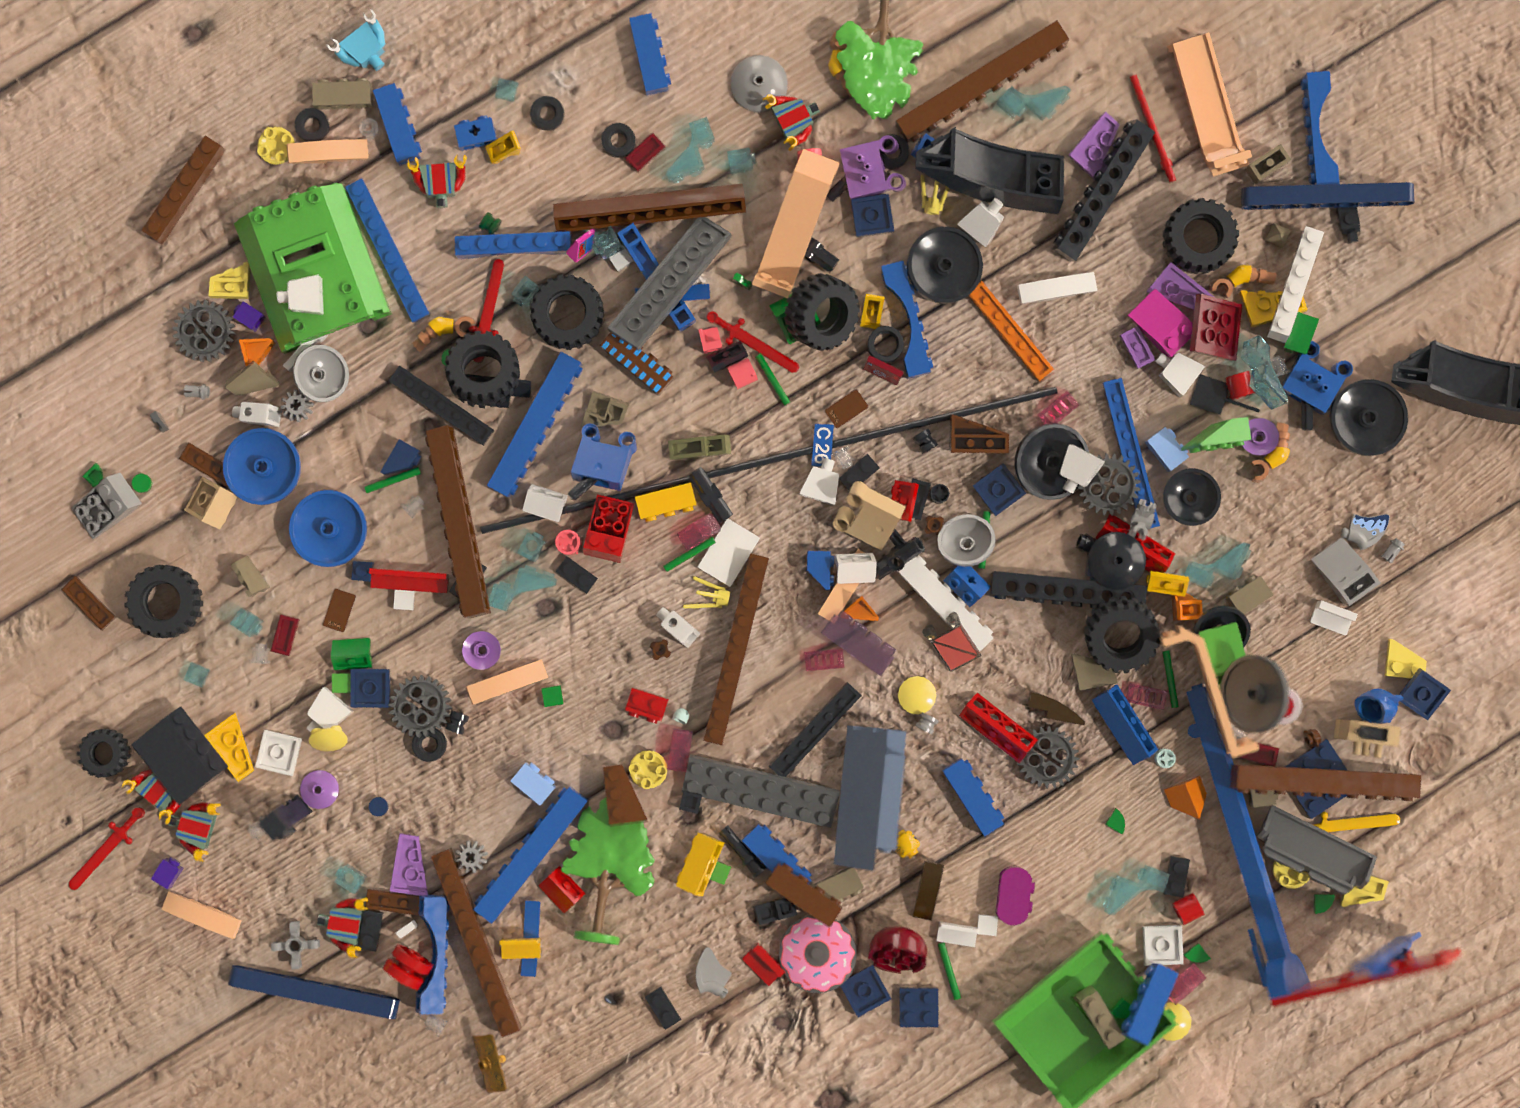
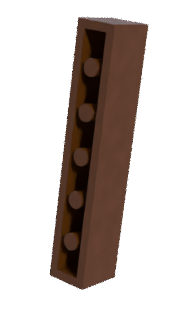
M206 135L203 137L141 231L162 245L164 244L226 151L220 144Z

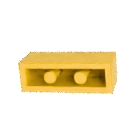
M691 483L635 497L640 519L645 520L646 523L657 520L656 516L664 515V518L675 515L676 511L682 510L683 513L693 511V507L697 506Z
M698 832L692 840L690 853L685 857L683 870L677 876L676 887L691 894L703 896L724 842Z

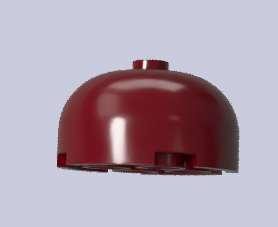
M889 926L879 930L873 936L870 942L868 959L874 962L873 965L886 972L901 974V970H912L913 973H917L926 966L927 945L923 937L916 931L903 926ZM895 958L894 967L889 966L892 963V959Z

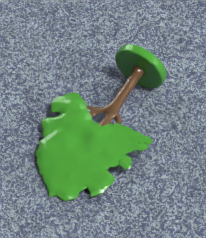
M880 0L879 19L874 28L862 29L853 21H847L836 31L835 35L840 46L847 44L846 49L838 52L836 57L842 64V69L845 70V86L856 103H859L874 120L876 117L886 119L890 116L895 102L900 105V108H903L908 103L911 85L905 83L903 78L909 73L914 76L918 73L916 65L910 63V61L916 55L919 57L923 52L922 47L924 45L919 40L914 41L902 37H894L893 32L888 27L889 0ZM877 31H880L879 42H873L871 40L872 36Z
M605 797L600 801L599 809L596 813L591 810L590 806L582 812L578 822V829L586 833V836L579 841L574 838L569 841L572 851L577 853L571 859L566 858L562 863L563 867L561 870L565 874L592 878V882L598 889L592 932L575 931L573 938L620 945V937L602 934L608 894L613 888L626 887L635 896H641L653 886L654 878L651 872L644 874L643 870L653 865L655 860L650 854L649 848L646 847L649 839L647 838V829L644 828L643 823L610 827L607 799ZM610 873L615 874L616 880L607 885L608 875Z

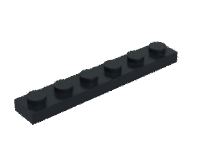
M400 365L389 380V382L483 446L495 431Z
M846 682L771 762L769 767L778 776L786 777L862 695Z

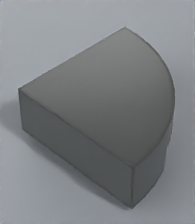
M155 411L150 414L152 421L157 423L161 432L164 433L169 430L161 413Z

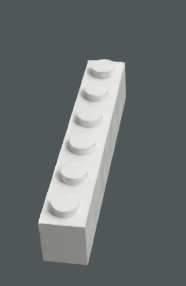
M1307 226L1303 230L1267 337L1284 343L1289 338L1324 232Z
M918 555L907 562L902 570L896 571L952 630L961 626L978 653L994 639L991 636L992 630L987 625L982 626L978 622L980 618L973 611L968 612L965 608L966 603L960 597L956 599L951 594L953 590L946 583L942 584L938 580L940 576L933 569L929 571L924 566L926 562L921 556Z

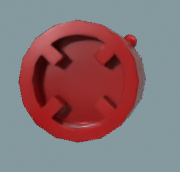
M1250 371L1225 378L1231 400L1256 393Z
M1194 893L1172 903L1183 925L1205 915Z

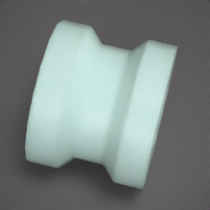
M1163 748L1155 753L1154 760L1159 767L1170 768L1174 765L1176 757L1173 751Z

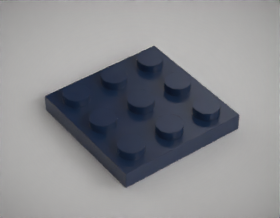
M1328 739L1323 740L1319 743L1318 747L1314 746V748H1311L1284 766L1347 770ZM1304 792V796H1294L1309 819H1313L1345 798L1347 794H1341L1340 798L1329 797V793H1322V797L1310 796V792Z

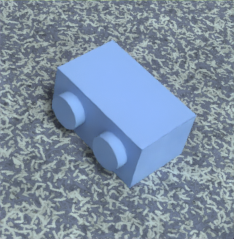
M1164 427L1144 443L1165 470L1170 472L1189 458V456L1187 455L1188 450H1181L1184 445H1179L1175 440V433L1170 428Z
M531 762L530 765L525 763L512 778L511 782L538 805H542L556 788L553 785L555 781L548 775H545V777L539 773L540 769Z

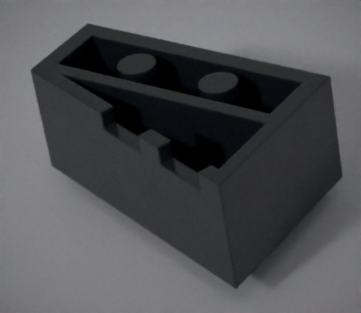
M296 795L292 800H288L285 806L282 804L272 810L258 825L272 841L278 839L281 841L292 836L297 831L295 827L313 811L299 795Z

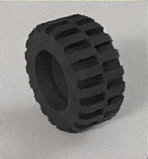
M1198 198L1195 201L1192 199L1180 205L1166 221L1162 237H1164L1163 247L1167 249L1166 255L1174 260L1172 263L1175 266L1179 265L1182 267L1181 270L1185 272L1189 270L1191 274H1198L1199 272L1206 274L1212 270H1217L1232 257L1239 242L1237 241L1239 230H1236L1238 223L1236 219H1232L1233 213L1230 210L1227 212L1224 209V204L1220 203L1218 205L1215 203L1216 200L1213 199L1208 201L1205 198ZM1195 219L1205 220L1215 228L1218 242L1212 251L1198 253L1188 247L1184 240L1183 231L1190 221Z
M817 273L815 276L810 275L806 277L807 280H801L798 283L799 286L797 288L794 287L791 291L792 295L787 299L788 306L785 307V314H787L785 323L788 325L789 333L799 342L819 351H828L834 349V346L842 345V341H847L850 337L849 334L854 332L856 328L854 327L855 323H858L859 320L857 315L860 312V306L857 305L859 300L858 296L855 295V290L848 283L828 274ZM829 298V312L826 318L819 325L815 326L816 311L820 304Z
M562 274L557 275V278L554 279L552 277L549 278L547 283L541 284L538 287L539 290L537 293H534L532 297L533 302L530 303V318L538 335L547 344L558 349L572 350V348L576 347L579 349L582 348V345L592 342V338L599 334L604 316L603 303L594 286L581 277L577 278L570 274L563 276ZM563 295H573L579 298L585 307V317L582 323L571 330H562L556 327L549 316L551 304Z
M475 331V335L470 336V333L464 335L465 339L461 340L459 338L456 340V346L450 347L448 350L449 355L445 359V374L453 394L457 395L461 402L467 401L468 406L474 407L475 404H478L479 408H485V405L489 404L490 408L494 407L498 401L501 404L505 402L507 395L511 397L514 393L513 388H517L519 384L518 378H520L517 354L515 349L511 347V343L507 339L503 341V337L499 334L493 336L490 331H486L485 334H481V331ZM486 356L494 358L500 363V372L494 379L488 382H473L465 376L466 366L475 358Z
M154 565V567L145 568L142 573H137L135 575L136 579L130 581L128 585L130 590L125 593V597H128L127 602L124 603L125 608L129 611L127 617L132 619V625L135 628H139L140 632L145 635H150V637L154 638L178 637L180 634L188 632L190 627H194L197 623L195 620L201 616L200 606H203V601H201L200 596L203 594L202 590L198 588L199 583L192 578L189 572L179 567ZM166 583L178 590L180 607L172 618L160 620L151 614L148 607V597L155 586Z
M1120 596L1118 600H1115V597H1111L1107 603L1104 601L1100 602L1098 609L1095 607L1092 609V616L1087 617V626L1084 627L1085 641L1090 656H1093L1094 661L1097 664H1101L1103 669L1109 670L1111 668L1113 673H1119V670H1123L1124 673H1130V669L1137 671L1141 669L1140 665L1144 664L1146 666L1149 664V658H1154L1157 654L1155 649L1159 648L1160 641L1158 638L1161 637L1158 623L1151 609H1148L1147 605L1143 602L1138 603L1136 598L1131 597L1130 600H1127L1126 596ZM1119 621L1133 622L1140 629V635L1136 642L1126 648H1113L1106 644L1104 640L1106 630L1112 624Z

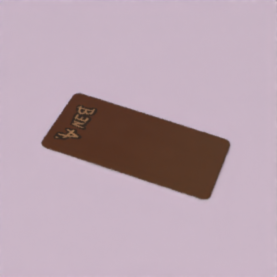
M855 389L825 409V412L834 426L839 428L869 406L859 391Z
M335 589L323 626L344 632L356 595Z

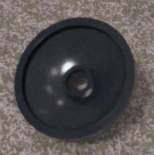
M1196 468L1184 469L1175 473L1166 483L1163 491V503L1167 513L1176 522L1187 526H1197L1208 522L1215 516L1221 504V491L1217 481L1206 471ZM1187 495H1192L1193 500L1191 502L1187 500Z
M1111 532L1101 536L1093 543L1088 553L1090 574L1098 584L1108 589L1121 590L1134 585L1141 578L1145 570L1146 556L1141 544L1134 537L1126 533ZM1116 557H1120L1122 559L1121 564L1116 563Z
M1218 606L1207 610L1197 619L1193 627V634L1199 636L1200 631L1215 628L1218 625L1222 626L1237 622L1242 644L1245 647L1250 638L1251 628L1243 612L1230 606Z

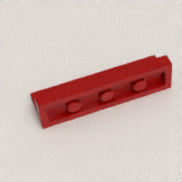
M1109 514L1095 539L1111 532L1127 534L1131 525L1115 515ZM1113 522L1118 528L1111 526L1109 523ZM1136 533L1134 538L1141 544L1146 556L1145 570L1165 573L1176 553L1147 535L1144 540H1141L1139 533ZM1143 543L1150 545L1151 549L1145 547ZM1160 553L1168 556V560L1161 557Z
M369 568V574H371L370 588L448 593L449 574Z
M979 693L973 696L959 715L1019 764L1038 741V739ZM977 700L983 705V708H978L973 703ZM990 714H995L998 720L992 719ZM1005 726H1010L1014 732H1009ZM1020 738L1027 739L1030 744L1028 746L1025 745Z

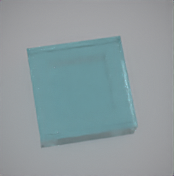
M499 78L495 97L514 102L518 82Z
M191 662L184 681L203 687L210 669Z

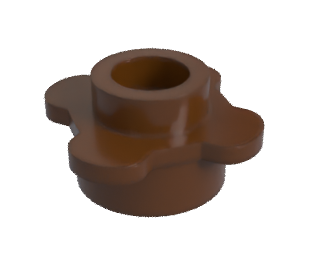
M931 515L927 516L925 519L927 522L924 529L925 533H936L938 535L942 529L944 518L941 516L938 518Z
M663 639L661 642H652L650 644L654 660L670 657L671 652L668 650L667 640Z
M1316 729L1303 731L1305 743L1310 748L1318 747L1319 743H1321L1319 732Z

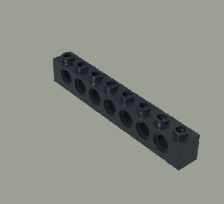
M1138 119L1128 121L1122 129L1124 131L1123 134L1113 143L1114 148L1104 158V165L1101 170L1099 169L1094 174V181L1083 192L1084 197L1082 201L1075 205L1073 209L1074 214L1066 220L1063 225L1064 230L1053 241L1055 245L1052 250L1069 262L1077 261L1155 131ZM1130 137L1134 139L1133 146H1131L1129 143ZM1120 153L1124 155L1123 162H1121L1119 159ZM1110 169L1115 173L1113 178L1109 175ZM1100 185H1103L1105 189L1103 195L1099 191ZM1091 201L1095 204L1093 211L1089 207ZM1081 217L1085 220L1083 227L1079 223ZM1071 233L1075 236L1073 243L1069 239Z
M993 571L990 595H995L994 599L1006 600V596L1014 597V601H1025V598H1031L1034 603H1044V600H1052V604L1055 605L1071 602V606L1082 607V604H1090V608L1095 607L1098 609L1100 602H1109L1102 598V593L1105 590L1109 591L1111 597H1115V600L1120 599L1122 593L1126 592L1130 595V598H1136L1138 603L1143 602L1146 604L1147 586L1132 585L1125 589L1112 590L1092 580ZM1008 581H1012L1016 585V589L1013 592H1009L1006 589ZM1027 583H1032L1035 587V591L1032 594L1027 593L1025 590ZM1046 585H1051L1054 588V593L1051 596L1046 595L1044 592ZM1065 587H1070L1073 590V595L1070 598L1066 597L1063 593ZM1086 588L1092 592L1090 599L1083 597V590Z

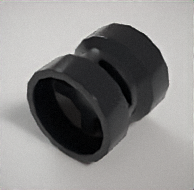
M929 428L912 438L919 445L922 455L938 445L937 441L931 437Z
M943 484L933 486L929 493L931 501L935 504L944 503L949 498V489Z
M451 710V722L446 724L445 729L463 735L465 731L463 725L468 722L470 716Z

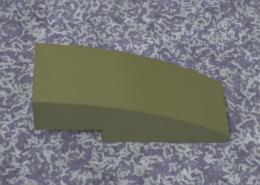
M730 435L702 436L668 441L670 460L731 454Z

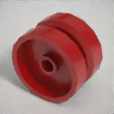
M397 944L392 951L395 959H387L382 968L398 982L418 990L424 982L421 975H428L433 964L415 950L405 945Z

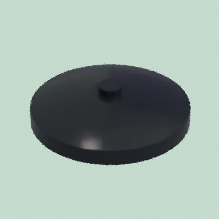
M937 227L926 231L915 240L907 256V273L912 286L921 296L935 303L949 304L964 299L975 290L983 272V260L979 247L968 234L953 227Z
M1365 379L1354 382L1339 392L1330 410V425L1335 438L1346 450L1360 456H1376L1390 451L1402 440L1408 426V410L1400 393L1391 385L1379 380Z
M1060 423L1042 424L1029 431L1021 440L1015 454V472L1021 485L1029 493L1046 500L1061 499L1072 494L1063 489L1068 478L1060 475L1069 445H1075L1089 453L1088 446L1083 437L1073 428Z

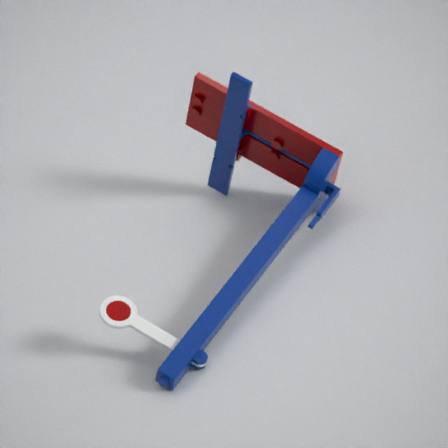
M1202 683L1191 686L1192 690L1186 693L1195 724L1189 726L1188 734L1192 738L1200 737L1268 959V962L1265 964L1254 929H1248L1252 944L1251 948L1263 987H1267L1272 1007L1445 968L1462 955L1460 947L1441 949L1435 953L1414 957L1413 951L1409 949L1412 943L1421 937V933L1416 932L1396 937L1353 966L1354 972L1347 971L1341 973V975L1310 982L1301 960L1296 954L1291 953L1243 793L1237 792L1236 788H1230L1231 764L1234 763L1231 753L1227 754L1207 688L1206 686L1203 687ZM1290 688L1289 705L1285 716L1279 724L1291 723L1301 713L1302 704L1300 697Z

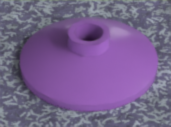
M1264 418L1250 420L1251 440L1245 441L1243 448L1248 453L1257 456L1272 452L1279 441L1277 427L1271 421ZM1262 436L1263 440L1259 442L1256 440V437Z
M478 631L466 638L463 643L462 654L469 666L484 670L492 667L499 660L501 647L494 635L489 632ZM480 647H484L486 649V652L484 654L479 653Z
M313 771L306 775L301 783V797L312 808L323 809L329 807L338 797V782L327 771ZM317 786L322 789L320 794L315 792Z

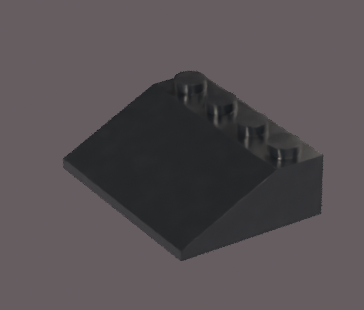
M181 706L164 717L131 744L178 806L223 774L229 767Z

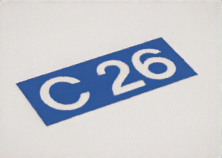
M815 424L811 466L821 467L824 458L831 460L834 425Z

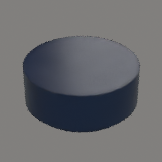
M383 797L373 798L369 803V811L374 816H383L389 809L388 801Z

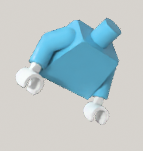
M370 9L372 17L367 18L365 13H363L366 20L363 25L340 43L331 38L335 43L334 47L330 48L328 44H326V47L334 51V54L345 64L354 67L361 66L362 68H366L371 64L375 71H378L384 66L380 56L384 53L385 37L381 25L375 19L374 11Z

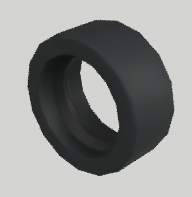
M891 326L876 328L872 331L867 343L869 354L885 363L893 362L899 358L904 346L902 335ZM880 334H890L896 339L897 347L891 355L884 356L875 350L874 342Z

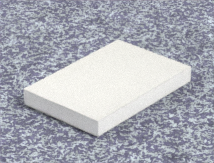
M727 519L715 538L716 543L709 547L698 568L731 587L760 538Z

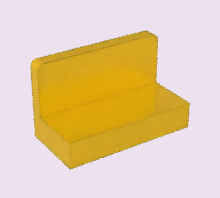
M1150 571V575L1146 577L1147 591L1184 597L1186 595L1189 584V577Z
M541 938L499 940L501 959L541 958Z

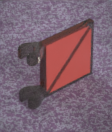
M952 612L947 616L946 621L953 628L937 636L935 628L931 624L922 631L923 635L930 640L950 672L982 656L962 626L956 612Z

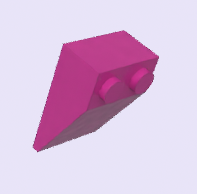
M1153 289L1127 315L1158 350L1168 357H1172L1191 339L1193 323L1156 289Z

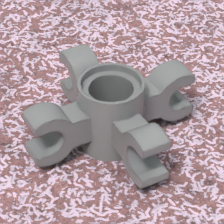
M1140 499L1137 508L1133 512L1129 535L1134 537L1136 533H1139L1141 540L1146 538L1152 526L1156 504L1153 502L1146 506V500Z
M292 921L289 923L291 938L285 942L271 943V951L286 950L292 957L291 968L300 969L302 968L301 952L304 949H318L320 947V939L305 940L300 936V921ZM293 940L299 942V950L292 948L291 943Z

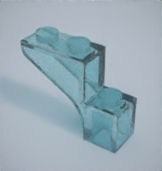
M1011 86L1000 97L997 105L1012 119L1016 116L1021 117L1026 112L1027 106L1038 118L1044 121L1046 118L1050 119L1057 112L1055 108L1059 104L1063 106L1070 99L1068 95L1071 89L1067 86H1062L1036 95H1025Z
M707 117L689 123L692 134L690 145L667 170L668 182L678 183L683 181L686 176H698L705 170L698 148H709L715 142Z
M1260 335L1243 342L1241 358L1252 370L1249 386L1271 410L1287 404V395L1270 361V346Z
M1238 544L1211 565H1203L1191 561L1184 576L1189 577V583L1203 589L1211 586L1215 577L1212 575L1213 572L1227 579L1236 580V577L1239 578L1243 572V567H1241L1243 561H1247L1250 556V544Z
M525 565V568H519L513 589L510 588L511 584L500 581L499 585L494 583L489 604L491 607L508 611L512 600L517 595L554 587L558 579L554 578L555 574L546 571L540 574L536 572L537 568Z
M1145 865L1144 869L1141 868L1139 871V883L1117 875L1116 879L1113 878L1110 883V896H1106L1104 900V912L1110 915L1116 914L1137 894L1144 890L1164 892L1170 874Z

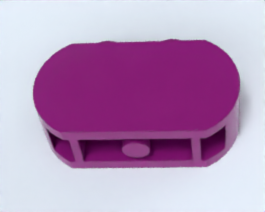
M1006 867L999 875L995 913L1002 922L1013 926L1026 921L1028 913H1032L1033 907L1030 895L1034 894L1035 882H1032L1031 875L1022 867Z

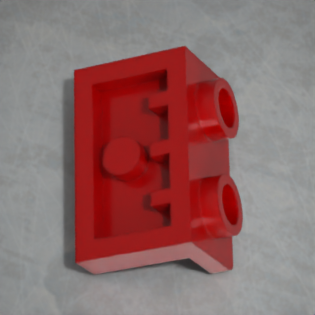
M895 480L891 489V500L905 506L900 520L911 522L919 484Z
M632 688L625 710L628 711L627 715L639 718V715L647 717L646 721L657 724V721H662L669 699Z

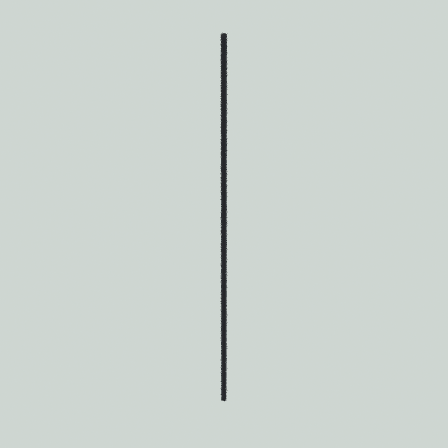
M1057 387L834 440L832 442V449L950 420V413L965 417L1058 394ZM813 446L707 471L706 474L710 479L813 453ZM686 476L606 497L624 500L692 482ZM596 499L564 506L561 515L594 507ZM534 514L481 526V532L485 534L546 518Z

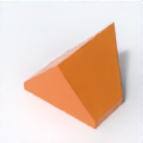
M270 338L239 340L245 365L248 366L252 361L260 365L276 342Z
M1186 593L1185 597L1171 595L1173 621L1196 620L1203 614L1202 600H1198Z
M863 596L845 609L839 617L879 621L878 615Z
M1200 776L1164 789L1171 808L1200 820L1207 795Z

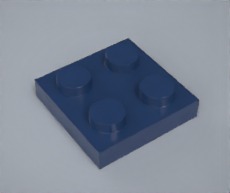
M889 194L851 199L856 238L894 232Z
M1004 463L972 486L995 517L1026 494Z
M1419 668L1399 695H1402L1404 698L1400 702L1428 721L1450 693L1451 689Z
M351 669L350 708H390V669Z
M873 964L850 976L841 985L858 1018L891 1000Z
M899 988V1026L939 1027L938 988Z

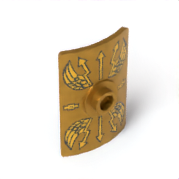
M493 1034L473 1035L479 1060L478 1066L482 1072L486 1091L493 1093L507 1090L501 1063L506 1061V1057L498 1055Z

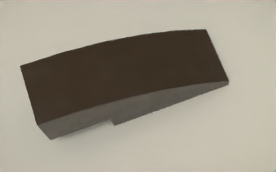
M1029 692L1027 707L1046 710L1044 718L1085 725V721L1066 705L1045 695Z
M924 860L912 917L932 921L944 869L943 864Z

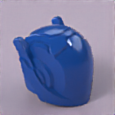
M1377 688L1361 694L1355 699L1354 705L1363 721L1373 724L1390 723L1395 717L1399 701H1402L1404 698L1402 695H1393L1386 690Z

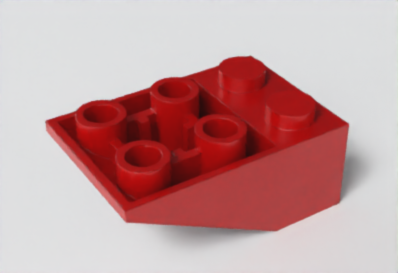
M597 494L583 546V555L621 563L635 503Z

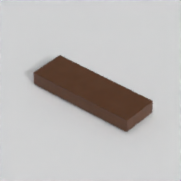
M188 442L179 459L228 487L224 478L223 462Z
M74 576L61 589L100 630L103 631L116 618L77 576Z
M367 889L366 898L368 901L365 902V908L419 915V895Z

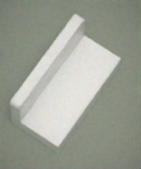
M531 484L527 491L523 511L559 522L568 495Z
M873 553L835 554L838 584L875 582L876 559Z
M1317 601L1310 623L1342 635H1347L1351 622L1356 621L1358 614L1324 601Z
M939 921L936 941L975 947L979 929L977 927Z

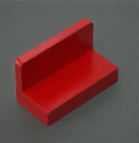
M559 865L538 886L563 913H566L586 893L568 874L562 872V868Z
M759 943L743 957V961L768 986L785 973L781 965Z

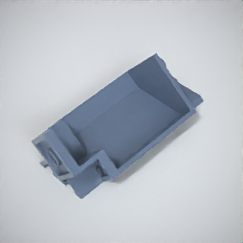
M847 726L835 838V865L874 871L876 848L879 852L891 853V849L896 850L905 763L906 731Z

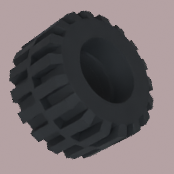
M94 730L89 732L87 737L81 739L83 742L78 745V748H80V752H77V756H80L78 763L83 765L82 769L83 771H88V775H94L97 778L110 777L124 770L123 767L128 765L127 759L131 757L128 751L131 748L126 744L128 740L123 739L124 735L117 733L116 730ZM100 742L108 743L113 750V757L106 765L101 764L95 756L96 747Z

